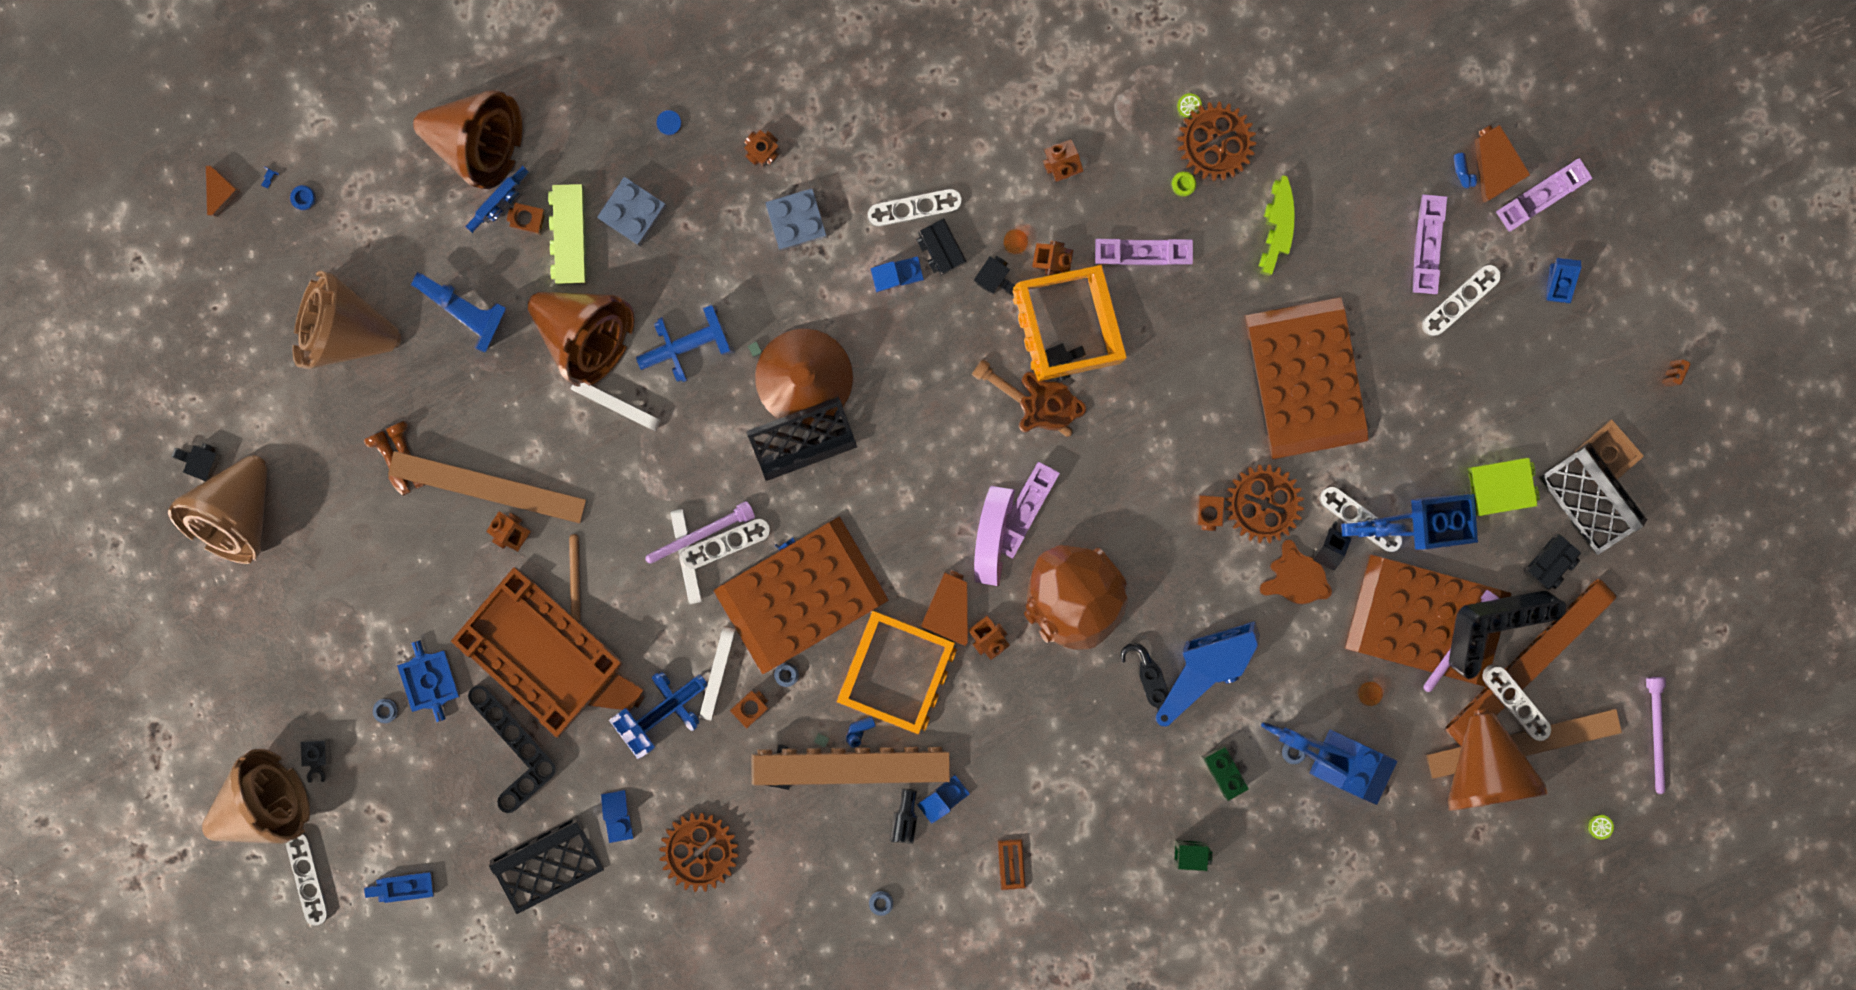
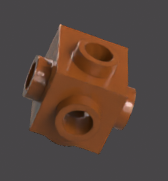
M760 130L757 134L753 131L744 141L747 144L744 147L747 152L745 157L755 166L758 163L763 167L767 163L771 165L779 156L777 152L779 146L776 144L779 140L769 131L764 133ZM759 143H764L766 145V149L764 151L757 150V145Z
M1071 139L1044 149L1047 158L1043 160L1047 174H1053L1056 182L1084 172L1079 154Z
M1050 241V244L1036 243L1032 267L1045 270L1044 275L1047 276L1069 272L1074 250L1064 248L1065 243Z
M499 511L486 532L494 537L492 542L499 547L505 549L508 546L518 552L531 531L520 524L522 522L520 517L511 512L507 516Z
M988 616L968 630L976 640L972 643L980 655L986 653L990 660L1010 646L1004 638L1008 635L1000 623L995 626Z

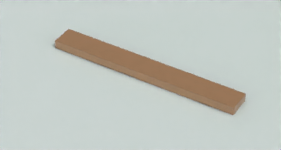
M396 451L393 453L388 472L390 476L576 523L581 521L586 502L585 499Z
M1611 709L1550 724V736L1543 741L1535 740L1526 731L1512 733L1510 736L1523 754L1529 756L1620 734L1622 731L1617 710ZM1537 727V728H1536V729H1537L1536 732H1538V733H1541V732H1542L1541 727ZM1461 746L1426 754L1432 779L1455 774Z

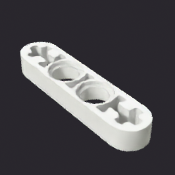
M948 189L879 203L869 209L868 219L872 225L881 227L950 213L960 207L961 196L957 191ZM948 194H951L953 198L957 197L954 207H949V204H941L943 210L937 211L935 196H940V201L946 200ZM923 199H930L933 202L934 207L930 212H923L920 209L919 204ZM899 204H906L909 207L910 212L906 217H899L896 214L895 209ZM892 205L894 220H889V215L883 216L881 222H878L876 218L872 219L875 209H880L881 212H888L887 206Z
M1492 265L1480 268L1424 318L1422 322L1424 332L1430 336H1436L1444 332L1497 285L1500 280L1499 270ZM1484 271H1492L1494 273L1492 276L1494 281L1491 282L1489 280L1481 286L1485 288L1482 291V288L1478 283L1474 282V279L1476 278L1479 282L1485 277ZM1467 286H1473L1477 290V295L1474 299L1470 300L1464 296V289ZM1449 302H1455L1458 305V313L1454 316L1446 312L1445 308ZM1440 310L1442 316L1448 319L1449 322L1446 323L1445 320H1442L1437 325L1438 331L1436 329L1430 330L1428 328L1430 326L1429 320H1437L1441 316L1437 314Z
M581 383V386L577 387L572 384L570 388L654 431L657 430L661 422L658 418L591 385L588 386L585 383Z
M1328 487L1321 491L1320 503L1345 523L1378 519L1335 487ZM1335 492V499L1339 502H1342L1343 498L1347 500L1341 505L1339 512L1335 510L1339 507L1333 502L1326 503V493L1331 494ZM1349 505L1357 508V516L1354 519H1348L1344 515V510ZM1376 535L1366 537L1387 552L1398 550L1402 544L1401 536H1395V546L1389 545L1388 547H1386L1387 541L1382 537H1379L1378 541L1375 539Z
M683 509L671 511L675 538L678 540L689 534ZM691 544L688 545V546H686V547H684V548H682V549H680V550H678V552H679V557H680V553L682 552V550H684L685 548L690 547ZM689 551V556L686 558V561L692 562V564L694 565L695 563L693 554H691ZM681 565L689 604L702 602L696 568L686 569Z
M756 519L682 550L679 557L680 563L686 569H695L758 543L769 535V525L762 519ZM754 524L763 527L760 537L758 534H753L747 538V534L743 530V528H745L746 532L754 530ZM734 532L742 537V542L737 547L731 545L729 540L730 535ZM711 542H716L720 547V551L716 556L708 553L707 547ZM701 546L702 554L704 555L706 560L704 561L703 556H701L694 560V565L692 564V562H687L686 558L689 556L688 552L690 551L691 554H697L701 552V550L699 549V547Z
M723 626L699 718L712 720L736 630L734 628Z
M1496 664L1487 666L1483 671V680L1529 736L1537 741L1547 739L1551 733V726L1506 670ZM1494 671L1498 673L1497 676L1502 682H1504L1503 684L1500 685L1498 682L1493 680V676L1491 674ZM1508 688L1515 689V696L1511 700H1505L1504 693ZM1524 705H1528L1530 708L1528 716L1521 718L1519 716V709ZM1534 720L1537 724H1539L1541 726L1542 732H1536L1537 729L1530 722Z
M303 833L298 837L299 840L304 841L300 848L302 853L307 851L308 855H302L295 859L294 854H299L298 847L292 845L295 839L286 843V848L305 919L309 924L315 926L324 923L328 918L329 912L308 835ZM300 860H307L310 863L311 869L308 873H301L298 870V862ZM311 883L316 886L317 893L314 897H308L304 893L306 884ZM318 898L320 902L315 904L318 911L323 912L319 920L316 917H311V913L314 911L313 904L307 905V902H312Z

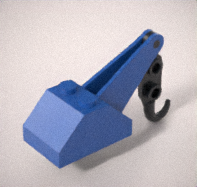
M1256 621L1185 642L1183 656L1186 665L1169 692L1161 668L1150 657L1149 652L1143 645L1138 643L1127 644L1121 650L1120 659L1124 663L1126 661V654L1131 650L1139 653L1141 659L1139 675L1147 700L1150 705L1158 710L1156 715L1157 723L1160 726L1166 727L1214 683L1224 681L1225 684L1239 680V676H1242L1258 646L1260 633Z

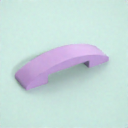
M1578 158L1497 210L1496 213L1508 232H1510L1593 178L1580 158Z
M1422 195L1413 267V292L1438 294L1442 230L1447 205L1446 196Z
M1095 239V264L1189 265L1193 264V240Z
M1039 461L1037 462L1014 503L1011 514L1007 516L1001 550L1003 554L1014 558L1060 472Z
M991 486L988 491L980 518L975 548L974 576L977 583L999 586L1003 566V562H1000L1007 513L1011 514L1015 493L1013 489Z

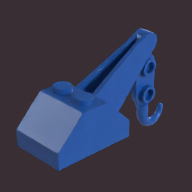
M1474 494L1411 499V513L1341 524L1342 536H1414L1415 550L1478 543ZM1413 518L1414 531H1405L1403 524H1390V521Z
M1266 722L1261 723V727L1280 737L1279 741L1300 750L1315 760L1309 772L1311 775L1375 805L1378 804L1398 762L1331 729L1324 742L1306 738L1286 727L1282 729ZM1309 745L1320 749L1318 755L1308 750Z

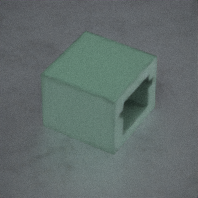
M757 342L748 346L753 357L762 353Z
M818 733L814 742L825 748L830 738Z

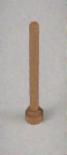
M982 359L971 375L978 380L982 379L985 381L987 379L1020 403V400L1026 395L992 372L993 369L989 367L991 364ZM1069 426L1058 430L1066 437H1070L1073 434V430Z
M572 534L569 537L571 615L581 623L579 537L577 534Z

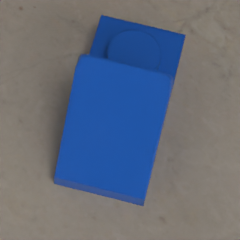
M918 256L870 268L876 292L924 281Z
M1556 258L1555 264H1550L1547 301L1571 303L1582 267L1580 260Z
M954 774L950 777V782L941 784L921 800L917 806L932 824L948 814L954 806L970 793Z
M626 790L601 794L603 821L606 822L609 843L634 839Z

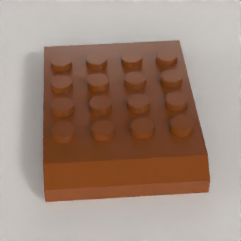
M1342 298L1245 315L1247 333L1251 343L1268 432L1267 438L1271 459L1368 441V429Z
M840 516L713 590L762 675L889 601Z
M1369 554L1344 648L1433 673L1451 648L1458 611L1465 605L1481 602V597L1486 590L1500 599L1511 597L1512 593ZM1501 631L1487 634L1482 667L1475 678L1467 679L1451 667L1447 669L1443 676L1486 687L1487 684L1483 680V671L1487 666L1493 664Z
M516 567L512 568L451 640L458 649L467 657L472 658L540 720L539 722L556 738L561 737L623 664L609 648L530 577Z

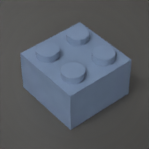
M624 177L597 218L640 247L667 206Z
M813 189L765 202L780 252L827 238Z

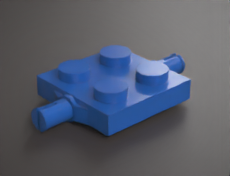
M522 166L513 176L508 177L475 212L476 214L465 227L473 233L482 222L489 223L491 220L495 222L504 212L501 209L507 203L512 204L520 196L518 192L521 189L519 186L520 182L530 172Z
M421 640L413 642L411 644L415 657L409 662L397 665L411 710L414 712L423 708L432 709L436 722L445 720L441 705L449 700L460 697L446 651L425 654Z

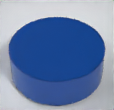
M666 110L659 114L657 127L662 134L671 136L676 134L681 128V119L676 112Z
M300 185L292 190L290 200L295 208L304 211L314 206L316 195L310 187Z

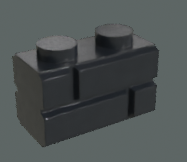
M944 218L918 231L920 237L916 241L922 252L927 250L931 259L928 260V264L934 274L939 272L940 276H943L967 263Z
M1555 534L1524 571L1544 589H1556L1563 582L1564 578L1562 575L1567 569L1571 571L1580 562L1578 557L1581 552L1562 535Z

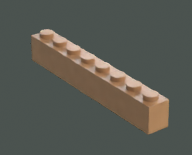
M930 746L928 751H919V747H904V751L895 752L894 747H880V752H870V748L864 747L855 748V752H846V748H831V753H821L820 748H808L806 753H797V749H782V753H772V749H758L757 754H751V783L753 785L950 782L949 752L943 751L941 746Z

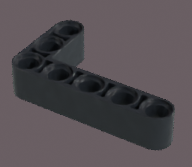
M1539 591L1463 606L1456 616L1449 656L1450 667L1467 679L1475 678L1482 667L1488 633L1559 620L1566 612V603L1549 591Z
M478 684L470 689L468 693L469 702L529 768L498 797L497 805L499 809L504 813H512L555 776L558 771V764L495 692L485 684ZM477 689L485 691L487 697L484 702H478L475 699L474 694ZM493 707H498L502 710L503 717L501 720H494L492 718L491 710ZM511 725L519 729V736L515 739L507 734V729ZM525 744H532L535 747L536 753L534 756L529 757L525 755L523 751ZM542 762L551 764V774L545 775L541 773L540 764ZM528 778L533 781L534 788L532 791H526L522 788L521 783L523 779ZM505 795H512L515 798L516 803L514 807L510 808L504 804L503 799Z

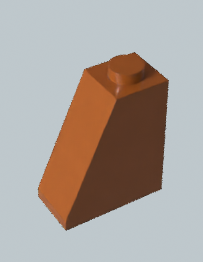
M1489 125L1478 132L1481 137L1475 140L1481 195L1484 203L1530 176V173L1500 125L1494 129Z
M951 570L949 574L944 572L921 623V627L966 646L968 642L967 582L963 581L964 575Z
M616 671L590 701L588 706L619 710L626 708L628 711H631L634 706L639 708L646 696L642 694L645 688Z

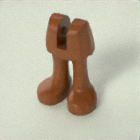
M405 420L387 428L386 431L393 440L398 452L411 455L405 441V432L408 428ZM381 431L364 439L367 447H375L381 452L390 469L393 451L385 432ZM389 475L390 482L402 496L411 492L407 480ZM413 482L417 489L425 486V484Z

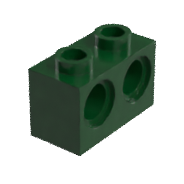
M1220 745L1201 756L1227 801L1249 790L1224 745Z
M1175 840L1174 865L1178 870L1207 871L1208 865H1212L1213 851L1210 850L1204 841Z

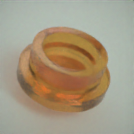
M1010 230L1004 237V247L1012 254H1019L1026 249L1028 238L1021 230Z
M1371 681L1363 683L1358 690L1359 700L1367 706L1377 705L1383 696L1380 685Z

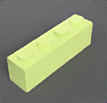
M582 184L552 185L553 191L548 192L549 206H553V216H549V229L554 230V240H550V255H554L555 265L550 266L551 279H555V284L557 285L587 284L584 186Z

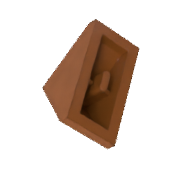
M206 166L207 215L218 217L240 191L216 168Z

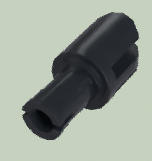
M902 789L899 810L894 812L890 841L913 844L918 817L914 812L917 791Z

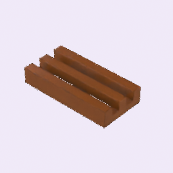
M1683 359L1671 361L1669 366L1673 367V369L1667 370L1665 374L1670 377L1663 379L1662 384L1668 387L1682 385L1691 365L1690 362Z
M1022 839L998 840L1001 890L1026 888ZM1013 845L1018 846L1019 884H1015ZM1003 846H1008L1010 884H1006Z

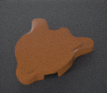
M1026 372L1023 375L1022 383L1031 395L1025 396L1020 400V406L1025 414L1019 422V428L1022 432H1029L1034 428L1054 431L1061 430L1067 427L1074 419L1080 418L1085 414V404L1078 400L1076 396L1073 397L1066 385L1058 382L1038 381L1037 376L1032 372Z
M1285 540L1282 543V556L1270 564V568L1276 573V577L1261 583L1259 587L1262 595L1279 594L1296 604H1307L1318 599H1327L1332 593V588L1327 583L1323 567L1313 561V558L1301 554L1292 540Z

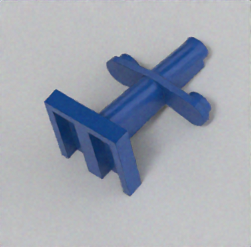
M417 272L411 286L416 287L478 334L479 338L474 347L486 352L506 308L494 303L491 309L481 310L454 294L455 288L449 284L447 286L443 284L441 286Z
M714 305L703 308L710 326L675 341H672L664 319L662 317L657 319L658 322L654 323L655 329L659 337L663 335L666 344L636 356L640 369H647L672 358L675 364L672 371L676 381L682 380V382L688 380L678 357L679 355L713 341H716L722 355L735 352L733 347L728 345L725 338L727 334L725 326L719 323L715 313L718 312V308Z
M663 672L655 673L652 676V680L665 700L637 721L634 720L626 708L609 720L637 759L655 748L645 733L673 712L679 716L688 729L694 731L697 728V725L700 723L699 719L693 712L690 711L688 713L682 705L707 687L708 684L701 675L696 676L673 694L668 687L670 684L668 677Z

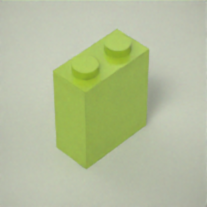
M1529 458L1467 468L1471 493L1475 496L1476 516L1537 506V501L1540 500L1539 489L1537 486H1534L1533 477L1536 476L1535 466L1533 462H1530Z

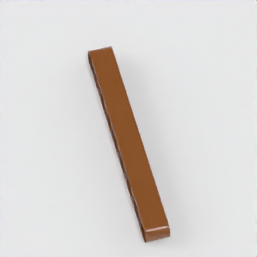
M1598 578L1566 608L1565 614L1559 620L1553 621L1504 670L1523 690L1616 599L1617 595ZM1496 676L1493 679L1500 685L1504 683L1498 678V676ZM1487 685L1445 727V731L1462 747L1470 717L1474 716V711L1488 709L1489 713H1495L1497 716L1505 706ZM1508 688L1505 691V700H1511L1515 696V689Z

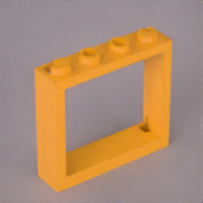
M1102 265L1021 281L1013 287V302L1015 305H1018L1020 313L1018 315L1019 325L1021 328H1024L1026 335L1024 339L1025 347L1030 352L1032 358L1031 370L1034 369L1038 381L1121 364L1127 359ZM1087 278L1108 355L1049 367L1029 290Z
M873 610L837 702L916 734H919L920 730L925 731L930 717L926 716L929 707L934 708L939 694L935 693L938 684L943 685L948 671L944 670L948 661L953 662L957 649L953 647L955 642ZM879 621L945 647L915 724L849 698Z

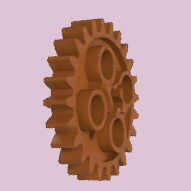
M1220 101L1217 103L1216 108H1213L1211 102H1208L1207 110H1204L1199 105V114L1190 111L1192 120L1184 118L1183 122L1187 127H1180L1178 131L1184 134V136L1177 137L1176 139L1183 143L1182 146L1177 148V151L1185 152L1180 160L1188 159L1189 163L1186 165V169L1192 166L1195 167L1193 175H1196L1199 171L1203 172V180L1208 174L1211 175L1212 182L1216 180L1217 175H1220L1221 180L1225 181L1226 173L1234 178V169L1242 172L1243 167L1241 163L1250 164L1246 156H1253L1255 154L1249 149V147L1256 146V142L1250 141V138L1255 136L1256 132L1248 131L1253 124L1244 123L1247 117L1246 114L1241 117L1238 116L1240 108H1237L1234 112L1230 111V103L1225 109L1222 108ZM1224 119L1228 123L1227 131H1219L1216 128V121ZM1196 130H1202L1206 133V140L1204 142L1195 140L1194 132ZM1232 131L1236 132V135L1223 140L1219 144V148L1217 145H1213L1204 151L1197 152V148L1210 143L1213 140V136L1219 139ZM1229 141H1234L1238 144L1239 151L1237 153H1230L1227 150L1226 146ZM1206 152L1216 154L1217 162L1215 164H1209L1205 161Z
M1257 465V472L1248 467L1247 476L1240 472L1241 480H1232L1236 486L1235 489L1227 488L1232 493V497L1224 499L1231 502V506L1224 508L1226 511H1232L1227 520L1235 519L1236 522L1232 528L1241 527L1240 536L1246 532L1249 533V541L1254 536H1257V543H1261L1263 537L1266 538L1268 543H1271L1272 536L1280 541V533L1282 532L1289 536L1287 528H1297L1293 520L1302 519L1296 514L1297 511L1304 510L1303 507L1298 506V502L1303 501L1304 498L1297 497V493L1302 489L1293 487L1297 481L1296 479L1287 480L1289 472L1280 475L1281 467H1277L1274 472H1272L1271 465H1267L1265 471H1263L1261 465ZM1255 481H1260L1264 486V490L1260 495L1252 492L1251 487ZM1278 490H1282L1286 494V500L1283 504H1278L1274 500V494ZM1248 494L1259 500L1268 498V504L1284 509V513L1281 514L1270 508H1264L1262 511L1260 504L1245 499L1244 495ZM1248 503L1253 505L1255 510L1253 516L1249 518L1245 517L1242 513L1243 506ZM1269 513H1273L1277 517V523L1273 527H1269L1265 523V517Z
M692 812L690 820H687L683 815L681 816L682 824L676 821L672 822L675 830L666 829L670 837L661 838V841L666 843V846L660 847L659 851L665 852L666 855L660 857L659 860L667 861V864L662 869L671 870L668 879L674 876L677 877L676 886L684 882V890H687L689 885H693L694 892H697L699 886H702L704 892H706L708 884H711L715 889L717 888L716 880L725 883L723 874L731 876L732 872L728 867H736L737 863L731 860L739 856V853L732 851V849L738 847V843H731L730 841L735 837V834L728 835L726 833L730 828L729 825L723 828L720 826L723 819H719L716 823L713 822L714 814L705 819L704 812H701L699 818H696ZM701 828L706 831L707 838L704 841L695 839L694 831ZM712 837L716 838V841L704 850V857L698 855L687 866H682V863L694 854L695 846L700 849ZM683 844L688 848V854L685 857H680L676 854L675 847L677 845ZM713 847L720 848L723 852V857L718 860L713 859L709 853L710 849ZM700 863L703 865L704 873L694 875L691 871L692 864Z

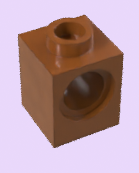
M515 203L514 208H509L507 222H510L509 227L512 229L541 235L546 211L541 208ZM523 212H530L532 216L530 223L522 225L519 221L520 215Z
M1197 496L1196 525H1202V530L1216 531V526H1223L1224 497ZM1209 506L1216 510V516L1211 521L1205 519L1203 515L1205 508Z
M752 689L730 711L747 729L769 708L766 704L769 700L761 691L756 693ZM747 701H755L757 703L758 711L756 713L749 714L746 712L744 706Z

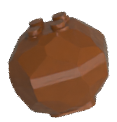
M1059 545L1047 550L1038 557L1028 584L1027 604L1024 615L1031 624L1038 623L1041 627L1039 634L1046 643L1050 641L1072 650L1091 649L1102 643L1122 621L1128 603L1125 592L1127 582L1122 573L1099 547L1090 550Z

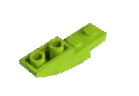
M1284 175L1279 180L1275 179L1271 190L1274 198L1272 204H1267L1263 216L1267 218L1266 224L1274 226V230L1270 229L1266 238V243L1269 244L1267 253H1262L1258 264L1259 267H1262L1260 273L1268 276L1273 274L1278 255L1287 256L1289 254L1294 233V200L1288 177Z

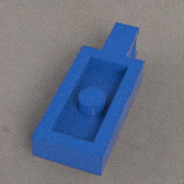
M431 872L384 877L376 880L377 885L364 888L365 898L378 897L379 902L384 903L434 897Z

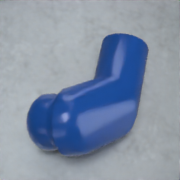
M1455 154V171L1461 185L1468 189L1469 187H1475L1477 185V176L1475 174L1468 175L1466 154Z
M869 716L851 723L846 735V742L850 747H859L864 731L876 727L873 717Z

